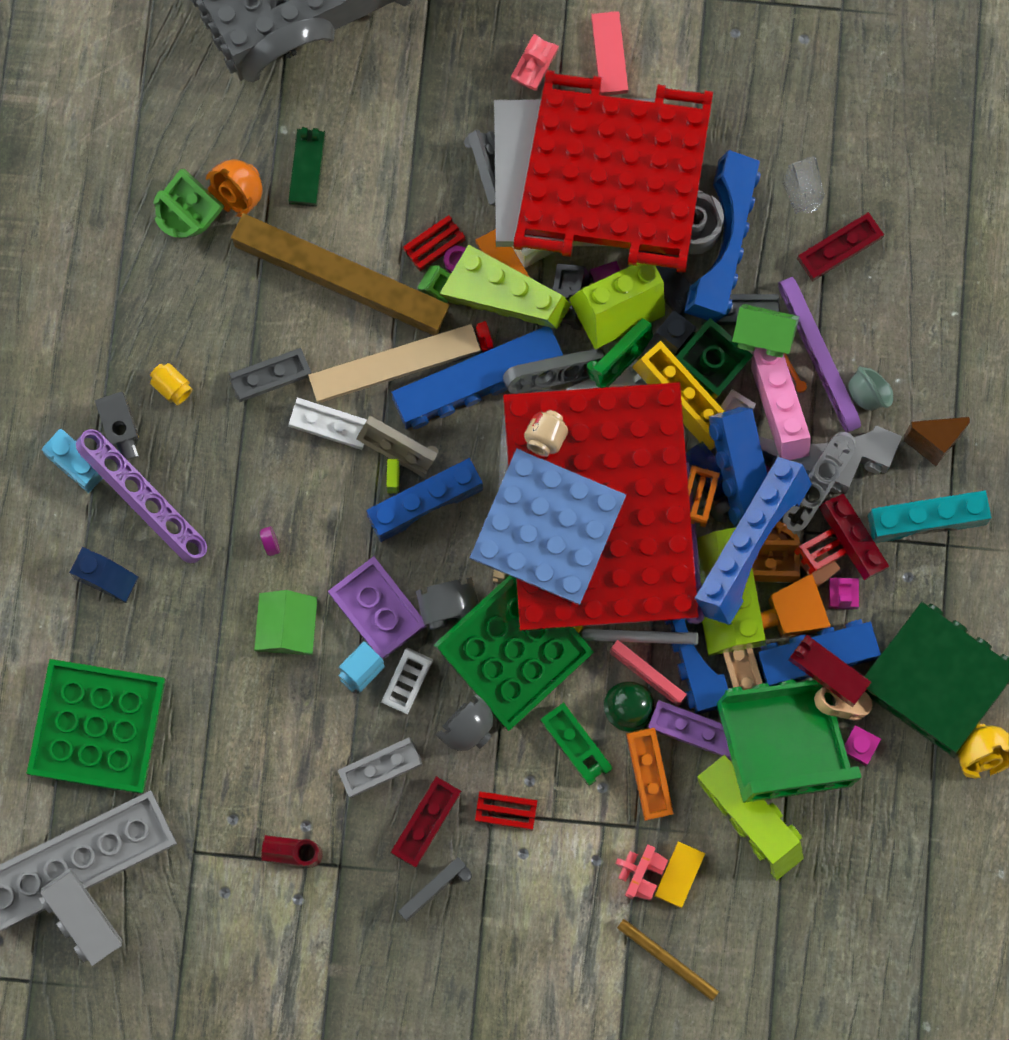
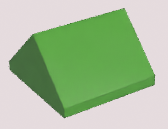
M289 590L259 593L254 651L313 655L318 598Z

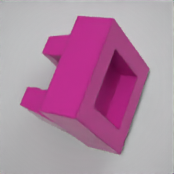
M829 578V608L858 609L859 578Z

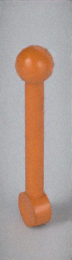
M784 353L789 372L796 383V391L799 393L805 392L807 384L800 380L787 354Z

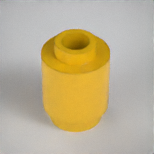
M170 363L165 365L159 364L150 374V377H152L150 384L170 403L174 402L176 405H180L189 397L193 390L189 386L190 382Z

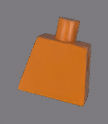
M813 574L770 595L768 601L771 609L761 612L763 629L777 626L781 638L816 634L822 629L831 627Z

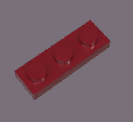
M867 212L799 254L797 260L813 282L884 237V233L871 214Z
M844 493L819 506L820 511L843 548L847 551L848 556L863 580L869 579L889 567Z
M436 776L390 853L417 868L462 791Z

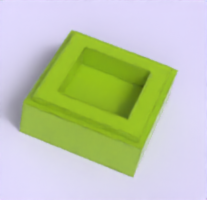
M387 459V493L398 494L400 464L398 459Z

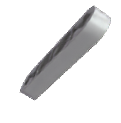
M839 432L835 434L809 472L808 476L812 483L811 486L819 490L820 497L815 501L807 500L804 497L801 502L806 506L801 515V519L804 520L803 522L799 520L796 523L791 522L792 516L789 514L790 512L795 514L800 505L799 507L793 506L783 515V523L787 525L789 530L800 531L808 525L853 456L856 449V440L850 433ZM843 440H847V447L850 450L844 449L838 460L832 457L838 448L835 442L841 443ZM822 463H831L835 467V474L831 477L822 476L819 472V466Z

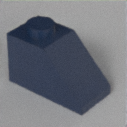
M84 547L81 548L69 572L74 580L127 603L139 576L112 560Z

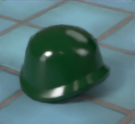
M621 682L613 686L606 694L604 712L609 722L617 729L625 732L638 731L650 722L654 713V699L651 692L645 686L636 682Z

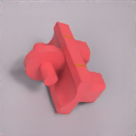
M533 34L511 75V80L536 91L559 46Z
M647 845L638 866L634 865L638 856L634 852H629L626 861L617 858L615 865L622 868L618 879L626 882L630 872L634 873L625 894L626 897L633 899L635 896L649 901L652 899L657 885L642 879L645 871L648 869L662 875L668 862L662 855L654 852L655 847Z

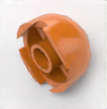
M237 159L223 161L209 171L206 176V180L210 178L211 183L208 191L225 206L223 210L229 212L231 208L238 212L237 217H241L243 213L248 214L261 199L263 186L259 172L253 165Z

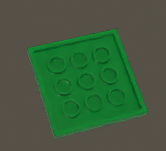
M508 576L434 644L472 691L487 703L492 714L508 731L594 653L574 627L520 631L517 581L512 576Z
M49 659L26 774L144 794L166 679Z

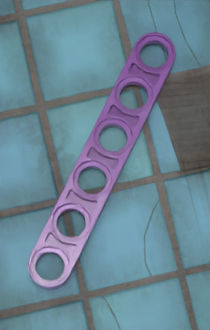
M793 277L779 282V290L789 313L799 316L798 333L843 429L848 433L860 428L861 422L797 282Z
M89 429L82 433L76 441L78 453L182 560L188 563L199 561L207 552V544L203 537L100 432ZM84 439H93L97 443V450L88 449L84 444ZM105 459L115 461L118 467L117 471L108 470L104 463ZM125 480H133L138 486V492H130L125 486ZM150 500L156 503L158 513L149 512L145 502ZM166 522H174L178 526V534L170 533L166 529ZM187 542L197 545L199 549L198 555H192L187 551Z

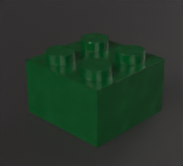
M709 318L676 358L715 400L752 358L753 354L748 350L738 348V343L732 342L733 337Z

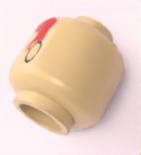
M548 410L546 413L538 412L532 417L524 433L529 450L544 457L549 454H555L560 450L568 434V428L562 421L563 417L559 413Z

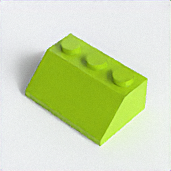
M637 263V266L631 265L581 289L569 298L595 350L625 336L642 318L651 323L665 316L664 281L654 265Z

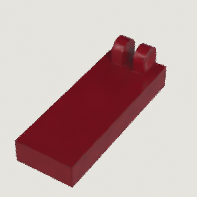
M808 635L804 637L788 659L852 708L871 684V681Z

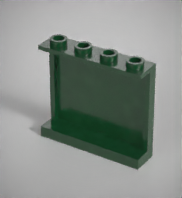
M921 601L864 676L871 681L865 692L874 702L955 759L970 734L1008 686L1009 657L1004 654L999 656L991 650L992 646L980 637H977V639L966 633L968 631L967 628L956 620H953V622L949 621L943 616L944 613L937 606L931 603L926 605Z

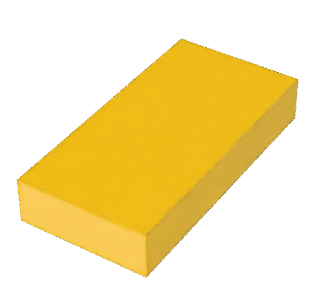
M678 841L654 897L682 908L705 853Z

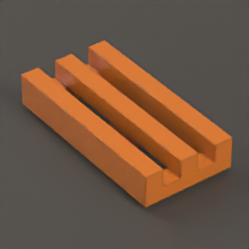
M692 465L688 476L689 497L695 475L701 476L690 512L691 524L697 522L700 523L701 527H706L720 473ZM706 477H709L712 480L701 516L697 512Z

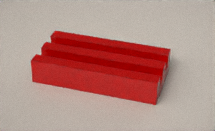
M448 215L404 245L403 250L417 269L422 271L445 255L449 248L458 246L465 241L466 236L460 232L459 227L456 223L454 224L452 218ZM445 227H449L447 230L439 234L437 237H435L434 239H432L427 244H425L413 253V249L424 243L426 240L437 234ZM453 233L456 237L419 261L418 258Z
M832 528L794 550L797 556L801 554L803 557L801 560L802 564H808L810 567L807 570L810 575L847 555L845 548H842L818 563L814 560L841 545L838 539L812 554L809 553L808 550L835 535Z
M479 791L475 822L533 831L538 800ZM484 799L530 806L531 808L530 811L488 805L484 804ZM482 810L529 817V821L527 823L482 816Z

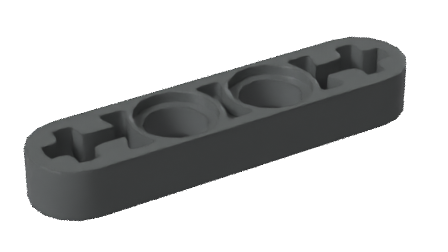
M598 348L596 350L591 349L516 365L504 373L503 381L510 393L519 394L588 379V362H599L606 354L602 349ZM575 365L572 369L565 371L570 366ZM549 371L544 376L539 377L543 372Z

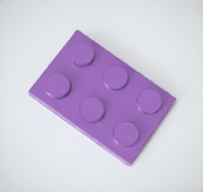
M374 556L328 591V594L367 644L382 659H385L427 627V625L424 626L421 615Z

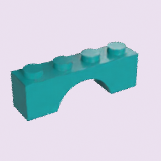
M986 490L872 508L867 516L871 537L875 543L899 540L912 534L935 529L953 528L961 530L986 526L992 518Z

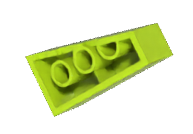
M471 245L467 246L439 293L448 302L453 304H461L481 311L486 310L501 316H510L554 329L558 328L572 305L558 292Z
M725 755L697 776L700 787L724 816L728 814L731 816L729 821L737 833L743 838L746 836L750 838L748 843L760 861L765 858L768 860L771 866L770 874L776 881L804 859L800 841L802 836L792 824L787 827L781 820L783 815L774 803L768 805L765 800L743 803L733 763Z

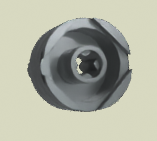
M466 578L468 584L463 585L458 579L427 587L428 593L423 594L421 589L417 590L416 595L424 626L429 625L431 630L448 627L447 621L457 618L460 621L478 605L473 578Z

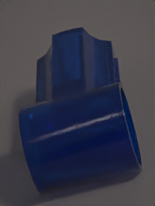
M702 441L686 453V463L690 464V468L693 465L720 473L713 498L717 502L725 496L722 489V472L717 465L716 457ZM706 477L704 490L707 494L712 480L709 477Z

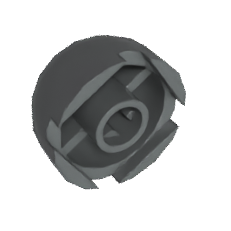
M477 694L470 697L474 700L473 703L471 701L468 704L464 703L444 723L442 727L446 730L445 732L438 731L436 733V736L451 749L468 751L474 746L481 749L492 737L488 733L493 725L492 711L487 703Z

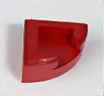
M487 322L477 323L476 335L482 353L494 347Z

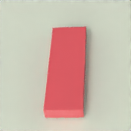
M619 11L591 14L597 73L599 77H602L600 95L628 93V82Z
M619 640L611 647L610 653L613 657L675 706H680L687 695L685 692Z

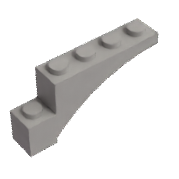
M875 425L873 431L854 437L856 440L855 452L830 491L840 494V492L846 493L859 463L863 464L864 468L869 472L875 474L882 472L886 474L902 436ZM759 436L763 457L765 460L770 461L773 466L779 457L775 442L772 439ZM843 440L841 443L835 442L838 448L832 457L838 460L844 449L850 450L847 447V440ZM828 443L810 444L808 457L790 461L803 464L807 474H809ZM825 462L819 466V472L824 477H831L835 474V467L831 463Z

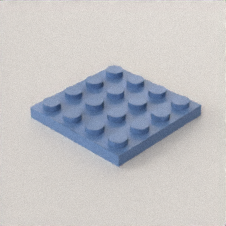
M516 448L470 555V559L580 605L626 494Z

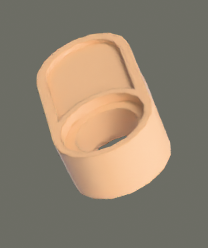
M824 686L817 691L814 698L816 707L822 713L849 720L862 719L871 712L873 706L872 700L866 692L862 694L852 708ZM825 693H830L834 696L835 706L829 705L826 702Z

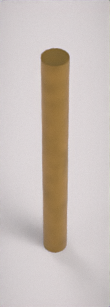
M623 919L618 925L617 929L711 1001L719 993L717 989L628 921Z

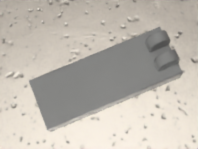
M408 737L337 771L348 796L352 798L423 764L415 744Z

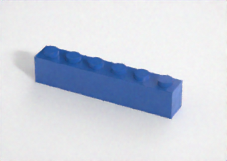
M545 326L392 391V399L405 428L413 427V429H419L427 425L429 419L439 416V418L447 417L453 414L457 407L464 404L466 407H470L479 403L483 396L490 393L492 396L505 392L507 387L503 381V375L509 368L520 364L563 356V353L552 329Z

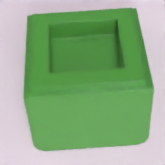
M439 265L430 266L418 285L417 290L448 303L439 293L451 274Z

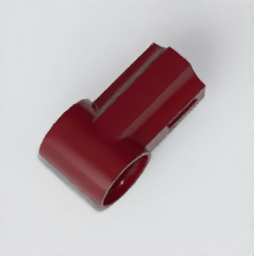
M265 835L262 844L261 860L265 862L313 868L321 862L323 857L321 847L309 839L301 840ZM306 846H312L315 850V855L310 861H303L301 859V850Z

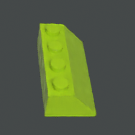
M736 527L714 531L697 538L701 586ZM752 568L742 596L744 602L731 624L728 625L704 616L702 623L708 656L766 646Z

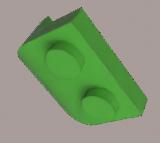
M180 169L164 190L158 191L154 199V205H156L155 221L164 233L173 237H193L203 233L225 207L185 169Z

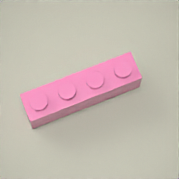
M756 348L755 351H752L751 369L779 457L787 460L808 457L811 437L784 354L783 357L767 355V349Z

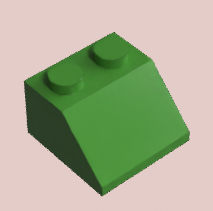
M743 304L739 308L732 342L738 343V348L755 351V347L767 349V355L783 357L784 353L789 354L791 352L799 316Z

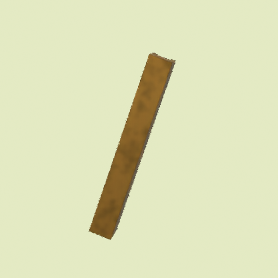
M245 213L242 214L231 236L234 247L433 336L439 333V329L448 315L449 304Z

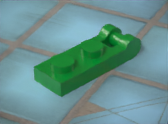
M564 702L540 719V722L588 786L595 783V778L603 772L607 774L613 769ZM592 756L596 763L588 769L583 762Z

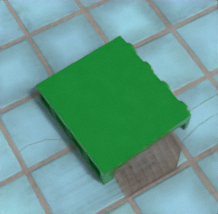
M812 677L805 682L796 683V680H787L776 686H769L768 683H763L747 690H742V687L730 688L717 701L718 711L743 803L852 787L862 778L859 766L850 767L837 717L822 713L815 705V694L823 685ZM825 693L826 702L833 706L830 693Z

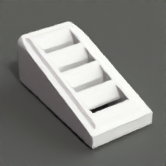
M406 648L381 702L408 714L433 659L410 648ZM408 659L423 665L422 670L406 664ZM405 670L418 676L417 681L402 675V671ZM400 681L413 687L412 692L397 686V682ZM394 691L407 697V702L405 703L392 697V692Z

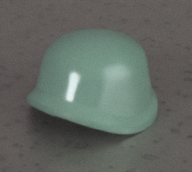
M859 366L848 383L849 393L855 403L870 411L882 407H890L893 403V391L888 382L876 371Z

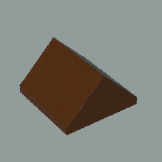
M960 417L911 422L903 436L904 442L933 465L937 466L961 437L970 423V418Z

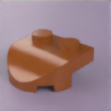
M778 521L762 545L752 566L755 581L797 582L800 580V555L797 556L794 552L800 546V539L797 534H794L787 528L785 523Z

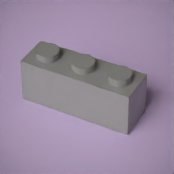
M72 868L41 888L40 893L43 896L39 899L41 904L49 914L51 912L56 914L60 920L57 922L58 928L66 938L69 936L73 938L77 944L74 950L83 962L88 960L93 966L122 946L121 937Z

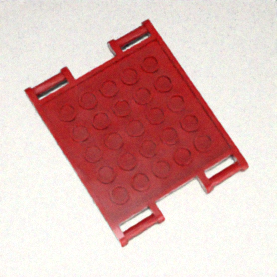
M546 70L513 249L522 250L523 248L552 251L562 253V256L571 257L574 241L630 249L628 265L637 266V263L669 267L676 268L677 272L685 273L713 91H705V93L669 89L666 88V85L658 84L655 102L600 95L602 77L599 76L585 78L555 74L554 70ZM553 85L590 89L591 94L553 89ZM664 99L703 104V107L694 108L664 104ZM525 235H532V236H539V237H547V238H554V239H562V240H564V242H563V241H556V240L541 239V238L526 237ZM639 250L649 251V252H657V253H664V254H671V255H679V257L666 256V255H658V254H651V253H644V252H639Z

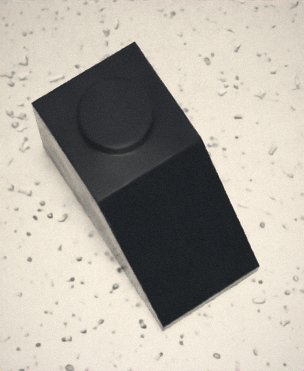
M673 310L655 332L638 360L660 341L676 357L694 337L696 326Z

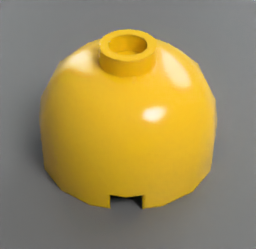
M978 724L958 752L963 774L968 778L976 779L981 778L979 772L990 770L991 776L1009 768V734L1003 728Z

